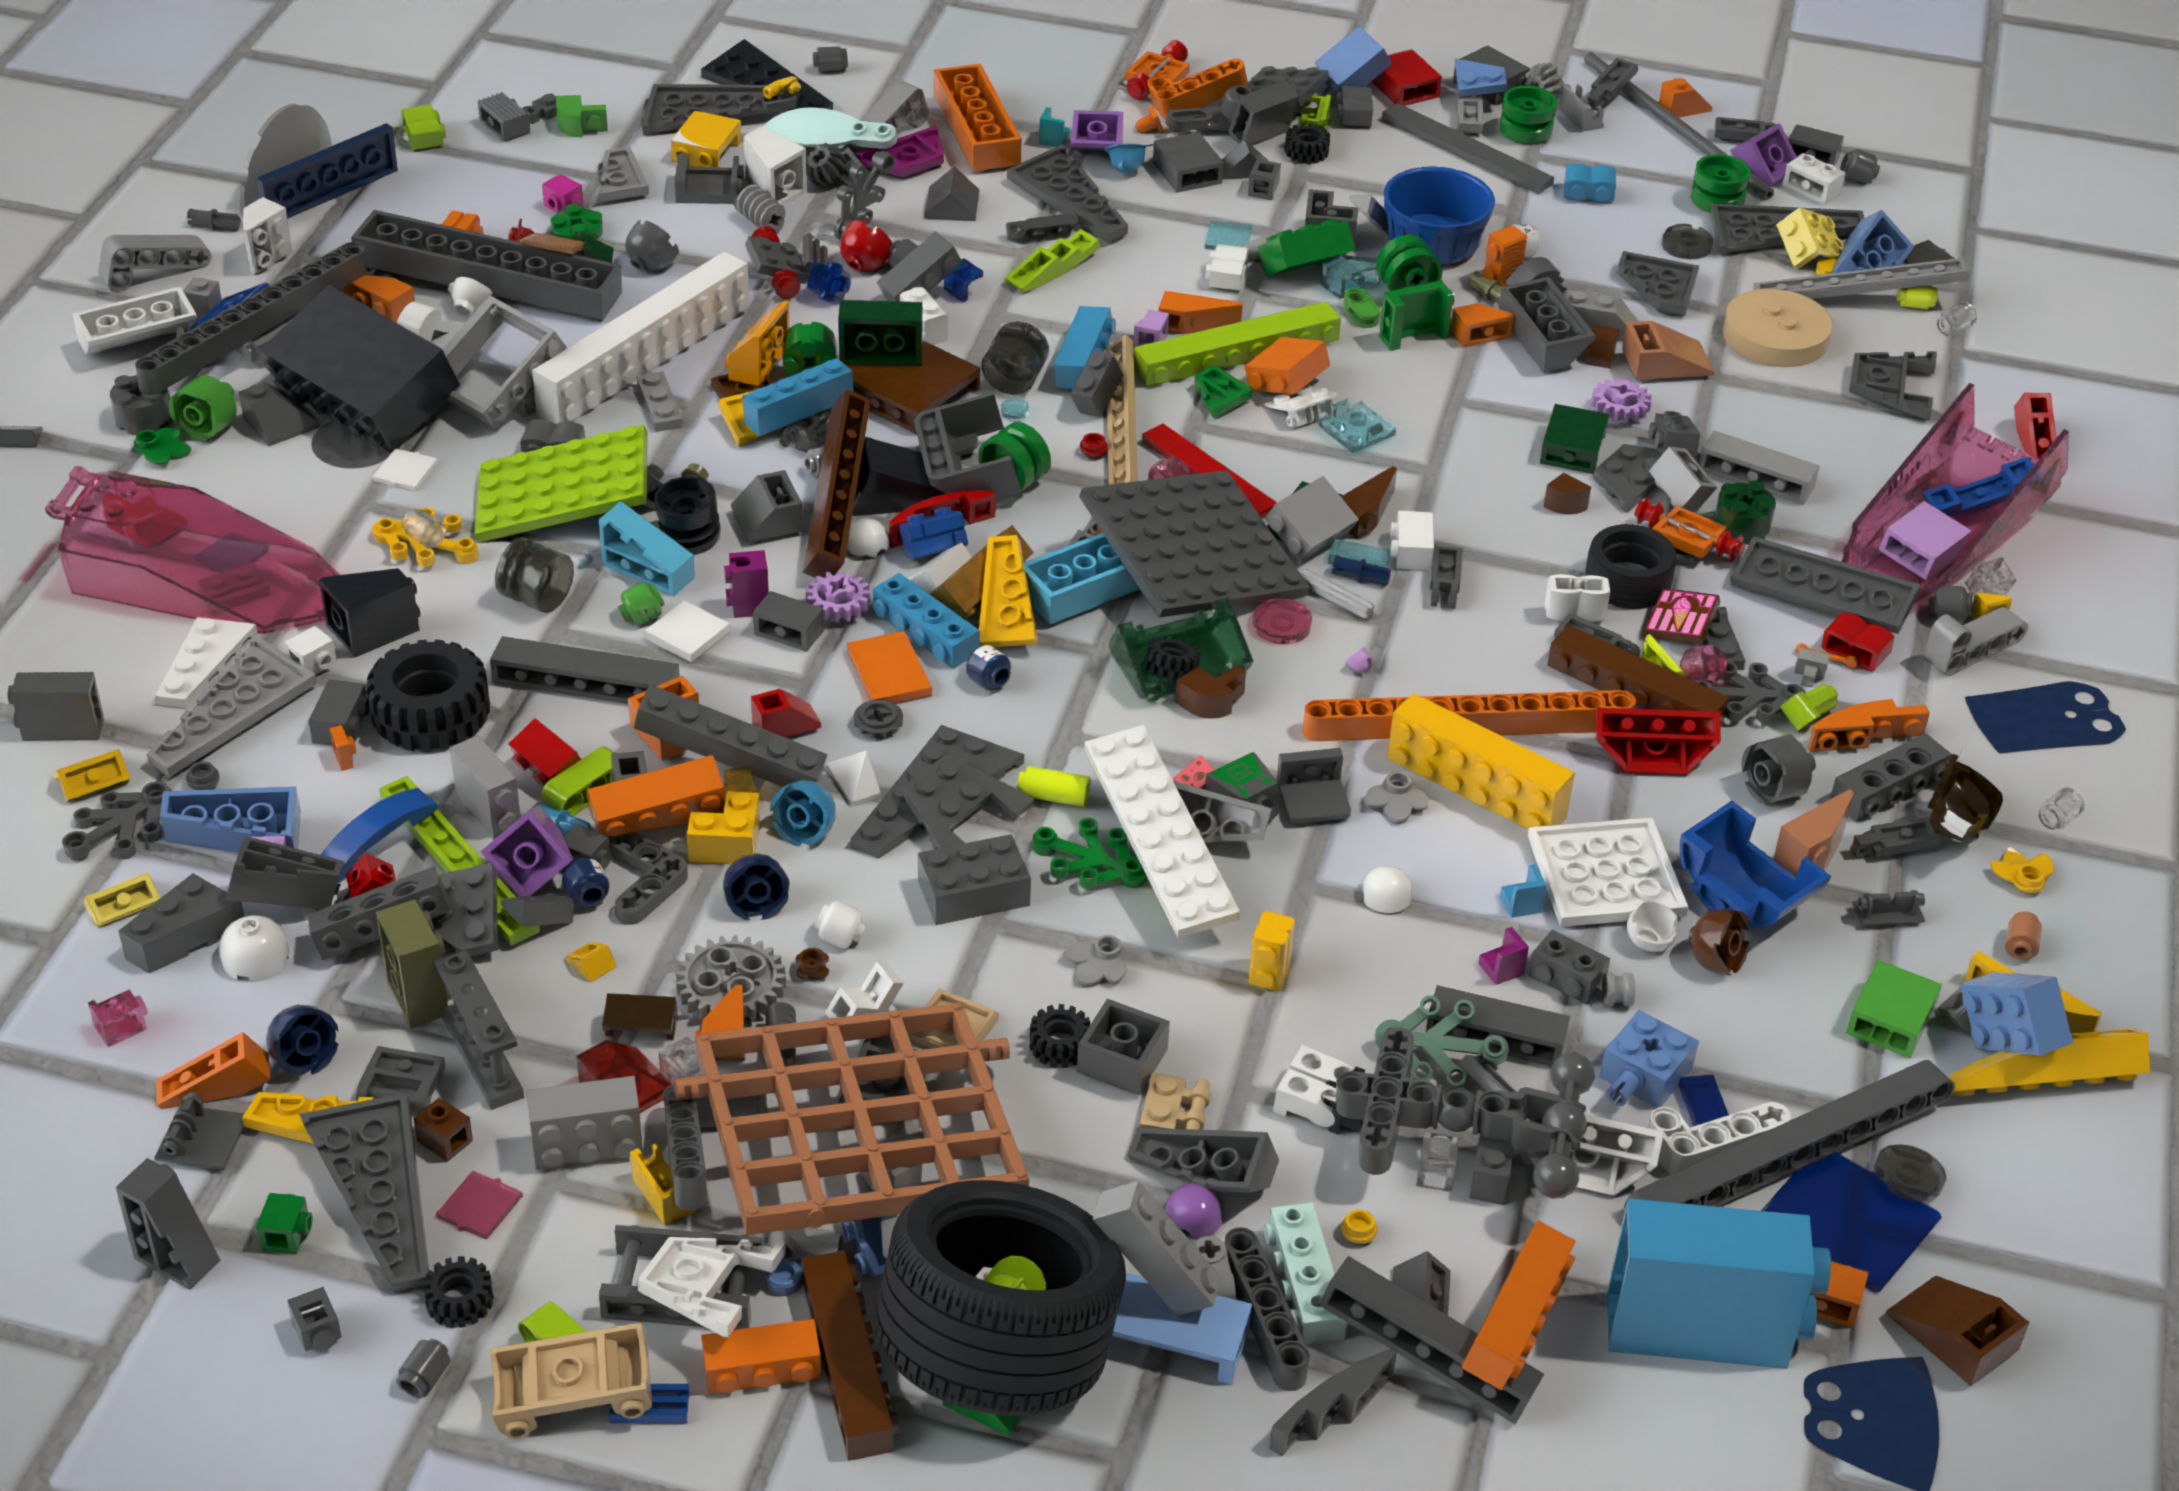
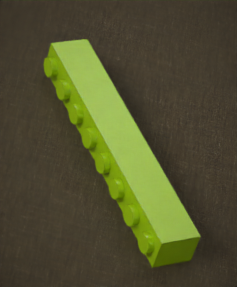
M1325 301L1134 347V371L1146 387L1195 376L1213 365L1223 369L1248 363L1281 337L1325 341V343L1338 341L1341 317Z

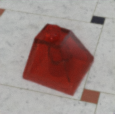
M604 1040L576 1056L579 1083L635 1076L639 1113L663 1101L664 1090L673 1085L637 1047Z

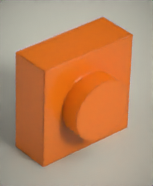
M342 725L329 728L333 752L341 771L354 768L352 755L357 754L352 735L346 736Z

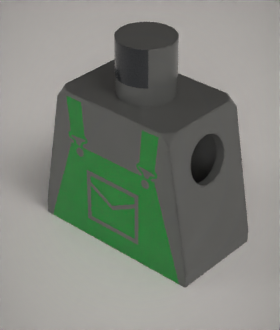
M1251 752L1206 774L1205 790L1271 808L1272 812L1269 821L1277 816L1279 812V807L1276 805L1278 783L1256 753Z

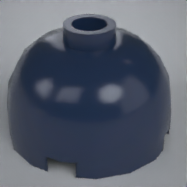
M759 853L743 855L735 860L725 872L723 879L725 900L732 912L744 920H750L749 917L762 915L761 920L769 919L781 911L789 898V878L780 863L768 855Z
M297 1004L279 1012L268 1026L266 1034L268 1053L279 1067L295 1076H302L301 1074H305L310 1070L311 1074L320 1072L331 1062L337 1052L339 1043L335 1042L336 1031L339 1032L338 1025L331 1015L315 1006Z

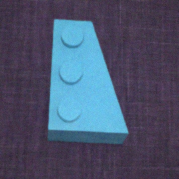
M620 501L599 519L603 566L637 581L646 582L649 586L654 584L658 590L675 596L695 578L694 555Z

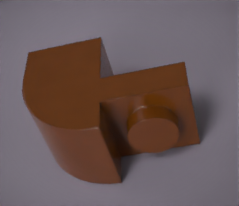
M1237 665L1215 678L1198 666L1177 679L1175 703L1198 717H1225L1232 713V702L1244 694L1246 671Z

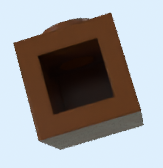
M440 1097L428 1107L421 1109L417 1116L413 1118L417 1142L447 1162L473 1141L470 1117Z

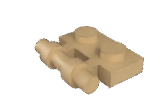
M1152 1072L1139 1128L1202 1130L1206 1120L1204 1109L1209 1105L1211 1092L1209 1091L1210 1082L1206 1079H1198L1194 1088L1185 1089L1186 1078ZM1181 1105L1191 1107L1186 1113L1180 1112Z

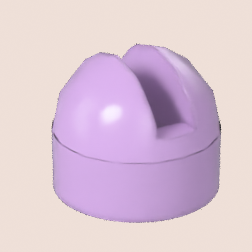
M1363 647L1352 655L1346 663L1353 671L1361 674L1370 670L1372 657L1367 649Z

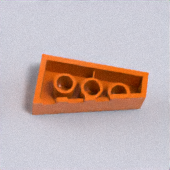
M713 755L587 789L589 806L597 831L606 836H617L689 824L691 812L723 813L725 806L724 785Z

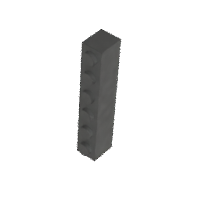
M505 636L501 637L490 658L493 683L628 704V698L646 691L649 684L658 686L680 677L678 663Z
M649 684L639 705L634 729L705 757L713 755L715 761L781 787L801 780L818 783L828 755Z
M1350 1256L1345 1259L1332 1277L1319 1303V1306L1515 1425L1544 1376V1373L1525 1362L1518 1378L1514 1380L1509 1377L1501 1391L1465 1371L1461 1366L1478 1333Z

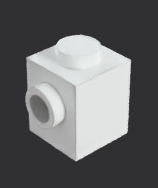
M316 626L284 642L287 656L315 674L337 663L335 655L337 647L334 639Z

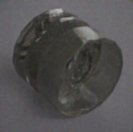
M1016 321L1009 322L1000 327L982 359L981 370L985 380L993 388L1005 394L1017 395L1027 392L1032 388L1049 356L1047 339L1038 328L1029 323Z
M527 538L515 539L507 546L497 564L495 573L496 589L499 594L512 600L523 602L525 605L544 613L552 612L562 604L568 595L574 576L573 561L570 556L551 548H545L544 545Z

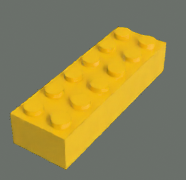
M1412 693L1393 712L1387 759L1528 830L1529 827L1561 825L1567 819L1575 775L1574 771L1415 693Z

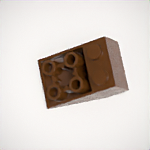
M1936 1275L1886 1311L1890 1318L1970 1386L2020 1350L2030 1323L2001 1298Z

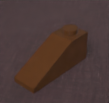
M1396 467L1388 468L1341 496L1359 519L1349 532V534L1357 539L1373 531L1378 526L1395 491Z

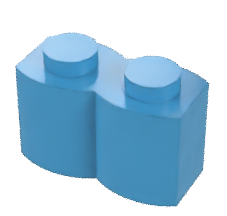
M1577 163L1566 165L1564 198L1575 201L1590 199L1599 203L1614 201L1616 190L1615 168L1607 165L1589 167Z

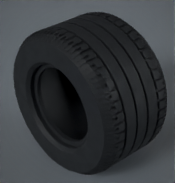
M970 1180L934 1188L909 1203L902 1210L893 1227L874 1315L877 1340L893 1366L908 1381L931 1396L949 1404L976 1412L1004 1416L1034 1415L1056 1410L1079 1399L1091 1390L1104 1370L1126 1283L1125 1260L1121 1250L1115 1241L1110 1240L1094 1222V1217L1087 1211L1064 1198L1034 1187L1003 1181ZM1010 1256H1022L1033 1261L1040 1268L1046 1281V1290H1024L1005 1287L981 1280L976 1275L983 1267L993 1268L1001 1259Z

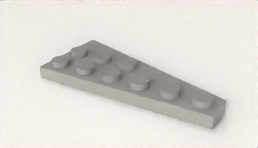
M254 635L249 641L250 646L245 652L240 651L234 657L235 663L228 670H222L196 699L197 705L191 711L186 710L180 717V724L174 730H168L147 753L149 764L167 777H171L316 685V674L257 635Z

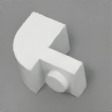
M411 302L401 312L397 324L431 342L434 330L448 333L451 322L441 320L442 314H439V308L420 302Z
M877 961L861 988L840 986L825 1014L828 1018H839L894 1011L896 1009L892 1002L904 983L887 962Z

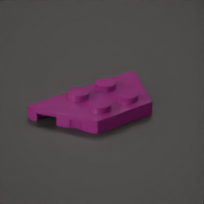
M937 126L897 138L895 145L887 149L868 148L855 153V156L862 165L873 168L872 158L876 152L885 151L892 154L895 158V163L889 174L901 178L944 163V153L941 148Z

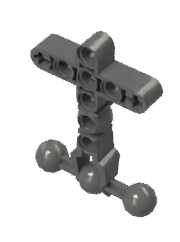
M1394 1027L1385 1031L1382 1036L1374 1074L1348 1071L1339 1075L1336 1080V1110L1338 1114L1348 1119L1363 1121L1360 1133L1359 1165L1368 1174L1380 1175L1390 1169L1400 1126L1412 1128L1433 1127L1432 1129H1437L1438 1123H1440L1444 1128L1452 1132H1462L1473 1127V1135L1479 1133L1487 1138L1510 1142L1516 1150L1549 1151V1154L1539 1159L1533 1171V1180L1536 1188L1544 1196L1551 1199H1560L1572 1194L1579 1182L1577 1165L1570 1159L1571 1150L1580 1148V1141L1587 1130V1121L1584 1114L1586 1106L1579 1102L1581 1094L1589 1091L1595 1079L1592 1062L1577 1052L1565 1053L1557 1057L1550 1069L1551 1081L1553 1086L1559 1091L1558 1095L1529 1087L1520 1088L1518 1092H1482V1090H1478L1477 1096H1474L1469 1090L1462 1087H1453L1442 1092V1085L1440 1084L1435 1086L1427 1081L1410 1079L1413 1066L1414 1037L1409 1030ZM1525 1118L1542 1119V1124L1527 1121Z

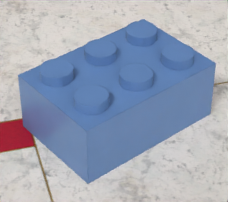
M1991 972L1960 984L1963 993L1962 1000L1968 1013L1971 1036L1975 1042L1976 1049L2040 1056L2073 1043L2057 977Z

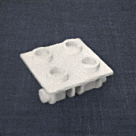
M1307 385L1294 395L1280 394L1275 396L1274 401L1264 404V407L1288 411V416L1286 417L1288 426L1297 428L1314 420L1332 415L1337 409V404L1332 399L1338 397L1339 393L1329 392L1326 388L1312 389V386Z

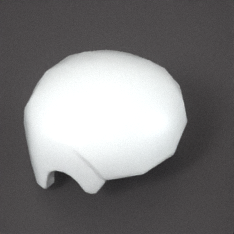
M862 518L850 525L847 550L851 555L859 557L867 555L876 558L881 549L884 551L889 550V536L886 528L880 521Z
M1382 866L1370 870L1363 880L1364 903L1367 907L1377 912H1401L1411 902L1412 886L1410 878L1401 869L1392 866Z
M1643 900L1634 907L1627 922L1628 936L1632 943L1640 949L1648 952H1663L1673 944V940L1677 935V932H1675L1677 916L1668 906L1660 902Z

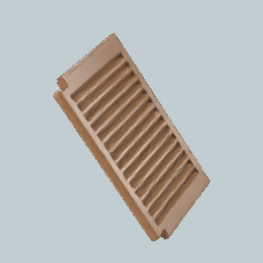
M535 233L520 240V244L570 255L585 249V242L541 233Z

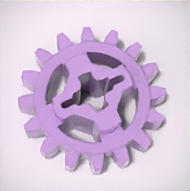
M1615 378V382L1605 379L1604 384L1597 383V388L1593 389L1591 406L1595 407L1597 412L1609 414L1613 422L1623 420L1624 423H1628V419L1638 422L1639 417L1645 418L1646 414L1650 412L1652 395L1647 393L1648 388H1639V382L1631 384L1630 379L1620 381L1619 378Z
M838 571L837 575L833 576L830 572H826L825 578L816 576V583H808L806 602L824 609V621L831 618L834 619L835 623H838L840 618H844L849 622L850 616L853 615L859 618L861 617V611L867 612L868 604H870L869 584L863 583L862 577L854 579L851 572L843 575L842 571Z

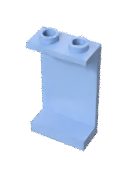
M1126 1273L1125 1288L1108 1354L1114 1337L1218 1362L1217 1381L1232 1385L1250 1328L1252 1304L1217 1295L1214 1306L1177 1316L1142 1276Z

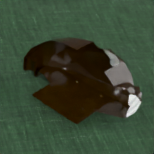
M1953 753L1940 778L1941 781L1928 804V808L1933 810L1929 821L1935 833H1940L1956 842L1970 844L1979 838V830H1985L1990 827L2002 806L2003 796L1996 786L1982 774L1965 764L1957 762L1959 756Z

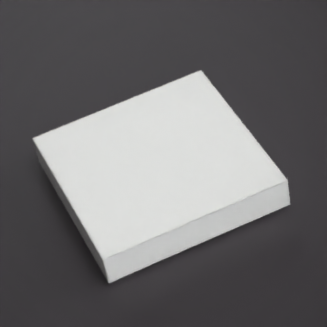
M683 600L645 630V639L689 662H693L730 632V623Z

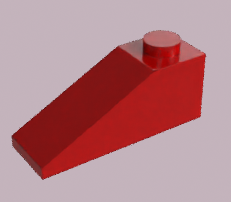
M2024 392L2014 405L2017 434L2025 455L2028 456L2037 470H2045L2047 464L2048 468H2050L2054 464L2053 461L2059 458L2051 393ZM2058 462V464H2057V467H2056L2057 470L2060 469V466H2059V465H2060V462Z

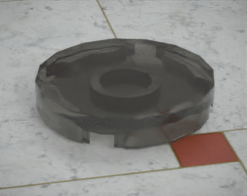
M1676 224L1665 230L1661 245L1666 252L1675 257L1688 260L1700 259L1711 253L1713 237L1702 227H1698L1697 230L1692 228L1690 224Z
M1903 1144L1889 1145L1880 1150L1874 1164L1877 1179L1881 1181L1882 1178L1887 1183L1886 1188L1890 1192L1907 1200L1928 1201L1930 1196L1938 1197L1947 1179L1945 1169L1940 1162L1928 1152L1914 1146Z

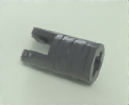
M785 1002L771 1004L765 1011V1025L773 1026L796 1023L795 1008ZM796 1047L779 1049L784 1066L792 1065L796 1058Z

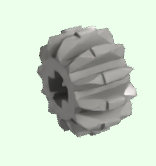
M1550 62L1539 63L1525 74L1527 79L1524 82L1525 85L1540 87L1548 90L1556 99L1560 98L1562 85L1565 83L1561 80L1562 75H1559L1558 68L1553 67Z

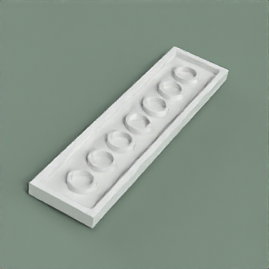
M1141 725L1085 741V752L1177 938L1240 920V911L1145 726Z

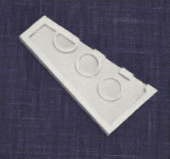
M197 617L155 695L157 705L187 709L209 686V679L215 674H220L226 667L225 662L231 655L236 656L243 649L242 643L247 638L251 639L257 634L256 624Z

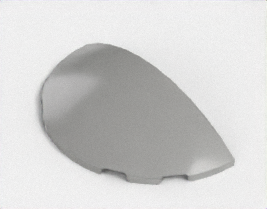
M293 103L286 105L274 112L258 131L261 139L256 149L249 150L244 168L248 170L246 185L240 187V211L242 217L243 209L260 199L257 184L258 177L332 146L327 124L313 107L305 104L304 106H299Z

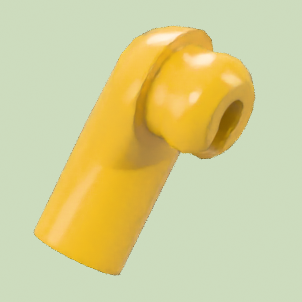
M790 76L764 87L763 93L767 99L787 89L791 94H795L801 89V85L797 82L798 79L796 77Z

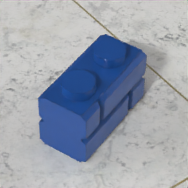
M951 507L935 509L934 515L926 518L924 513L907 517L908 522L899 524L905 556L909 559L944 552L961 542L964 546L968 545L961 511H951Z

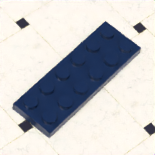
M385 123L258 177L257 184L260 198L264 197L285 207L288 219L398 171L393 128Z

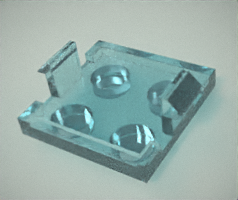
M1349 398L1332 405L1334 407L1332 417L1324 416L1318 420L1320 428L1352 453L1396 435V428L1362 401L1353 404L1352 408L1349 409Z

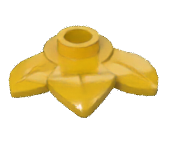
M2009 847L2005 852L2003 861L1990 862L1993 872L1998 877L2012 882L2024 893H2038L2042 891L2045 887L2046 879L2052 876L2054 871L2053 862L2048 854H2040L2029 860L2012 847Z

